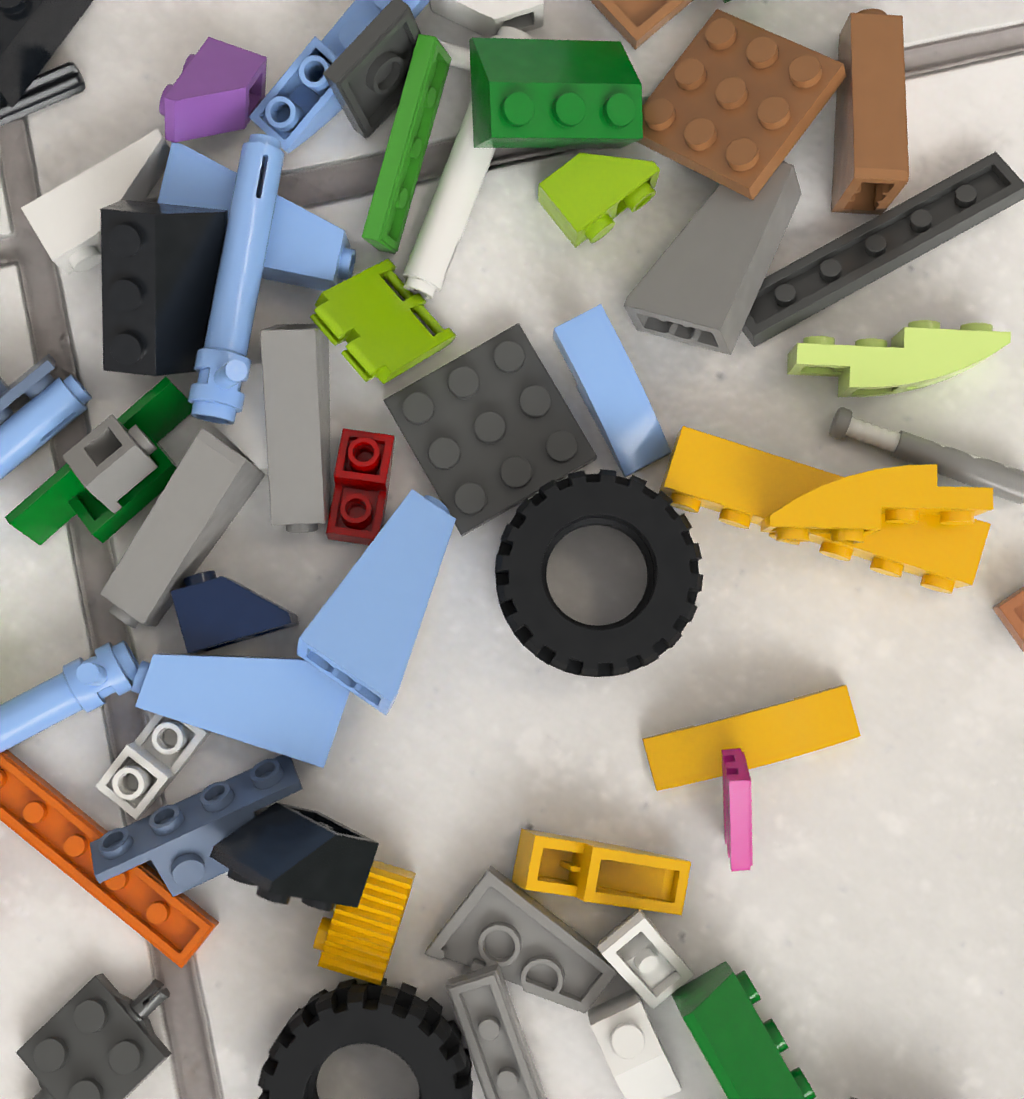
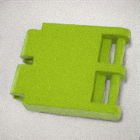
M386 259L323 291L315 303L317 308L314 309V312L316 314L310 316L312 321L334 346L344 341L348 343L345 346L347 350L342 351L341 354L365 382L376 377L385 384L444 349L456 338V334L450 328L444 330L424 307L426 300L420 293L414 295L411 291L404 288V283L394 273L396 266L390 259ZM384 279H387L389 281V283L403 297L404 301L400 299V297L393 291V289L386 283ZM415 313H417V315H418V316L424 321V323L431 329V331L435 334L434 336H433V335L428 331V329L421 323V321L414 315Z

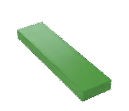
M418 34L362 238L376 249L391 254L398 252L452 60L434 36Z

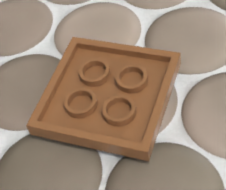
M716 9L642 106L643 139L637 142L754 200L847 77L844 63Z

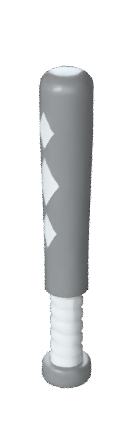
M840 407L834 416L829 435L835 439L841 440L844 436L854 438L857 441H863L882 450H888L891 452L892 457L915 465L937 464L938 474L972 487L993 488V495L1018 504L1024 503V471L924 439L902 430L896 433L886 428H880L878 425H872L861 419H855L852 416V411L847 408Z

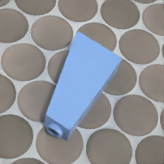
M172 142L157 203L228 210L229 217L237 173L183 144ZM277 195L262 278L325 291L341 283L343 279L347 280L352 277L356 250L350 249L351 245L345 230Z
M412 489L298 640L296 653L298 656L384 715H387L392 708L398 694L456 518L450 515L448 508L441 501L429 495L423 497Z
M172 653L153 654L150 663L142 661L131 688L132 692L139 694L135 705L137 708L322 768L325 766L350 693L344 686L303 658Z

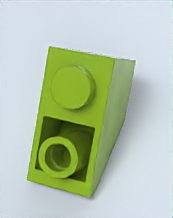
M579 153L538 184V202L576 248L586 239L594 243L604 237L614 227L615 222L613 219L627 208L631 212H635L648 203L656 194L654 188L660 169L654 161Z

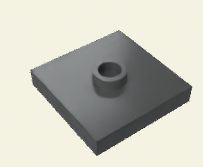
M392 0L323 73L353 129L365 139L370 137L398 107L418 34H421L409 5L402 0Z

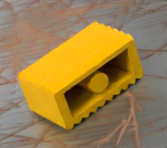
M373 860L358 908L337 904L332 919L323 916L313 944L314 949L322 951L318 966L381 985L416 873Z

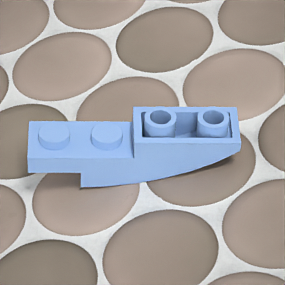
M355 0L322 41L317 37L312 39L251 113L249 118L267 135L278 139L284 151L287 153L293 151L342 110L323 73L392 0ZM402 0L409 5L414 19L430 2V0Z

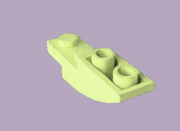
M919 320L908 323V327L900 330L891 339V347H887V341L883 339L868 338L855 341V345H835V339L832 337L810 336L804 338L803 343H797L788 353L787 374L838 377V397H872L897 394L947 380L974 367L1011 343V332L993 331V326L987 323L963 324L960 326V330L940 329V323L937 321Z

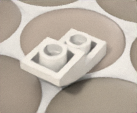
M155 714L137 739L125 746L95 787L137 820L183 769L210 735L211 731Z

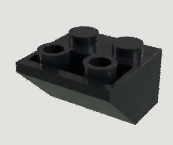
M274 803L214 845L210 857L229 868L227 874L229 878L247 885L258 886L256 894L263 899L279 904H289L291 897L302 898L301 902L310 907L331 912L335 904L358 908L379 843L318 811Z

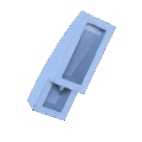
M600 304L555 327L553 339L577 382L576 388L623 476L627 477L671 454L649 399L602 305Z

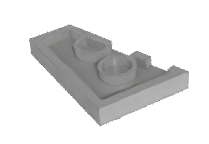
M493 866L489 867L424 953L439 960L447 958L471 967V972L499 964L504 980L522 986L525 992L582 1013L588 1011L618 973L604 958L598 948Z

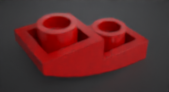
M343 428L334 471L335 488L326 530L328 540L370 545L383 528L393 460L394 435Z

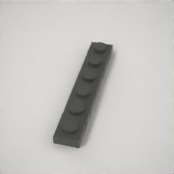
M997 152L990 154L766 277L742 331L754 347L1020 202L1024 199V182Z

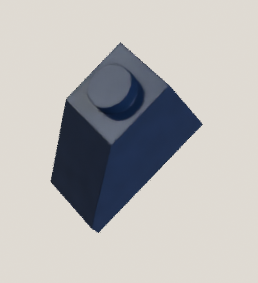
M206 571L184 578L185 587L170 591L186 650L189 654L205 653L299 625L295 613L232 579L223 576L216 577L215 571Z

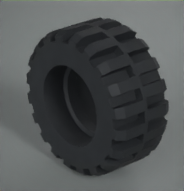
M600 469L599 474H585L584 470L569 473L566 479L556 483L552 480L541 486L537 494L530 499L526 498L516 509L515 516L504 529L499 551L496 554V591L504 618L520 643L534 654L535 657L547 665L574 675L590 677L617 676L630 673V671L640 667H645L659 659L662 653L668 648H672L683 636L681 632L687 623L692 621L697 610L695 605L697 594L702 591L703 574H699L698 561L702 559L699 543H693L688 531L692 526L685 514L678 515L670 505L673 500L662 490L657 494L645 486L647 481L634 475L630 479L616 476L617 471ZM602 525L615 528L631 538L644 557L647 568V584L644 595L637 607L618 622L597 626L573 620L560 610L549 592L546 578L549 557L555 546L564 536L581 527Z
M383 978L381 985L370 982L358 985L356 979L340 982L333 991L328 992L324 989L312 996L308 1003L302 1009L299 1008L288 1020L269 1050V1057L261 1069L258 1086L262 1088V1094L259 1099H319L316 1083L321 1066L334 1051L354 1044L377 1045L392 1051L403 1059L411 1068L418 1081L419 1099H472V1063L468 1049L463 1048L461 1044L462 1033L455 1021H446L441 1015L443 1007L432 997L425 1002L415 995L416 987L402 982L400 989L386 986L387 978Z

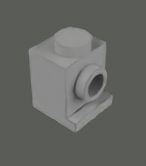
M113 414L62 456L83 486L114 514L122 508L118 500L158 467L149 456L157 449L149 437L136 424L128 430Z

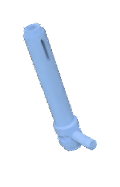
M251 134L249 141L242 145L204 348L197 350L194 370L199 373L197 383L191 384L188 401L193 404L191 416L212 423L226 425L235 423L236 413L242 412L245 395L240 392L242 382L247 381L249 378L251 360L247 358L285 156L284 152L280 150L281 142L266 134Z
M72 374L64 380L58 377L0 425V480L88 409L85 404L92 397Z
M124 640L114 646L108 642L95 649V656L85 661L81 657L63 666L62 673L1 704L0 753L81 710L91 712L106 704L105 698L115 692L121 696L130 691L139 668V663L128 644Z

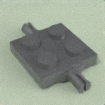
M103 973L94 976L16 1052L37 1077L42 1088L32 1099H126L172 1054L155 1035L148 1018L166 998L170 997L169 990L167 988L160 990L149 1001L164 986L162 982L154 979L133 1001L131 998L119 993Z

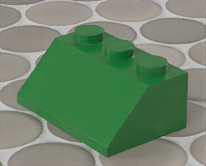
M474 37L469 40L474 148H622L643 139L642 84L621 41Z
M725 961L671 994L683 1020L728 1099L816 1098L801 1069L797 1067L789 1071L780 1053L788 1049V1046L772 1018L764 1023L759 1018L753 1004L760 1001L761 998L744 970L735 975Z

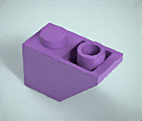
M208 37L195 55L190 54L187 57L182 74L173 85L168 84L161 95L159 112L165 118V140L177 143L245 129L251 120L249 116L265 98L267 57Z

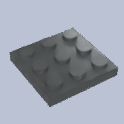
M519 323L383 400L441 502L448 508L450 515L456 518L455 526L461 536L468 534L522 503L526 498L529 499L539 492V488L552 480L556 483L567 477L569 473H574L597 459L593 448Z

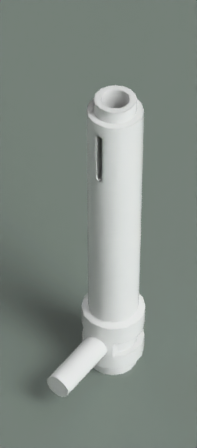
M510 26L499 27L497 34L490 37L533 39L524 31ZM438 40L452 59L450 66L470 71V49ZM472 98L402 275L406 279L405 289L413 294L420 293L423 298L432 299L435 291L440 292L496 150V148H474Z

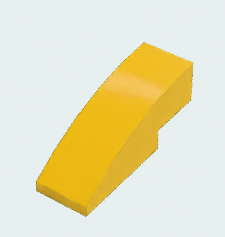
M521 828L512 882L525 890L572 896L584 902L682 915L691 861L603 842Z

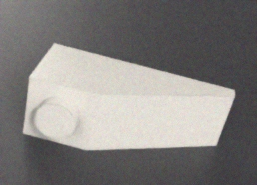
M158 128L21 207L51 260L66 274L87 271L101 261V208L121 200L144 202L165 171L170 146Z

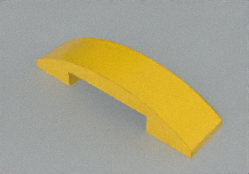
M841 685L697 726L692 725L643 738L642 741L655 789L658 791L721 777L722 750L741 748V752H744L748 769L830 747L860 737L861 735L847 686Z

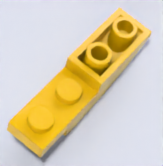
M937 464L903 465L875 469L846 476L819 486L790 501L761 521V532H776V541L808 542L809 533L830 534L831 543L855 544L864 543V534H871L881 530V513L885 514V522L917 523L919 522V514L940 515V524H973L974 516L993 510V488L937 486Z

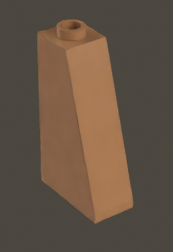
M865 9L858 13H850L839 34L838 61L844 63L847 77L836 92L831 212L881 215L909 181L903 16L887 15L886 12L880 9Z

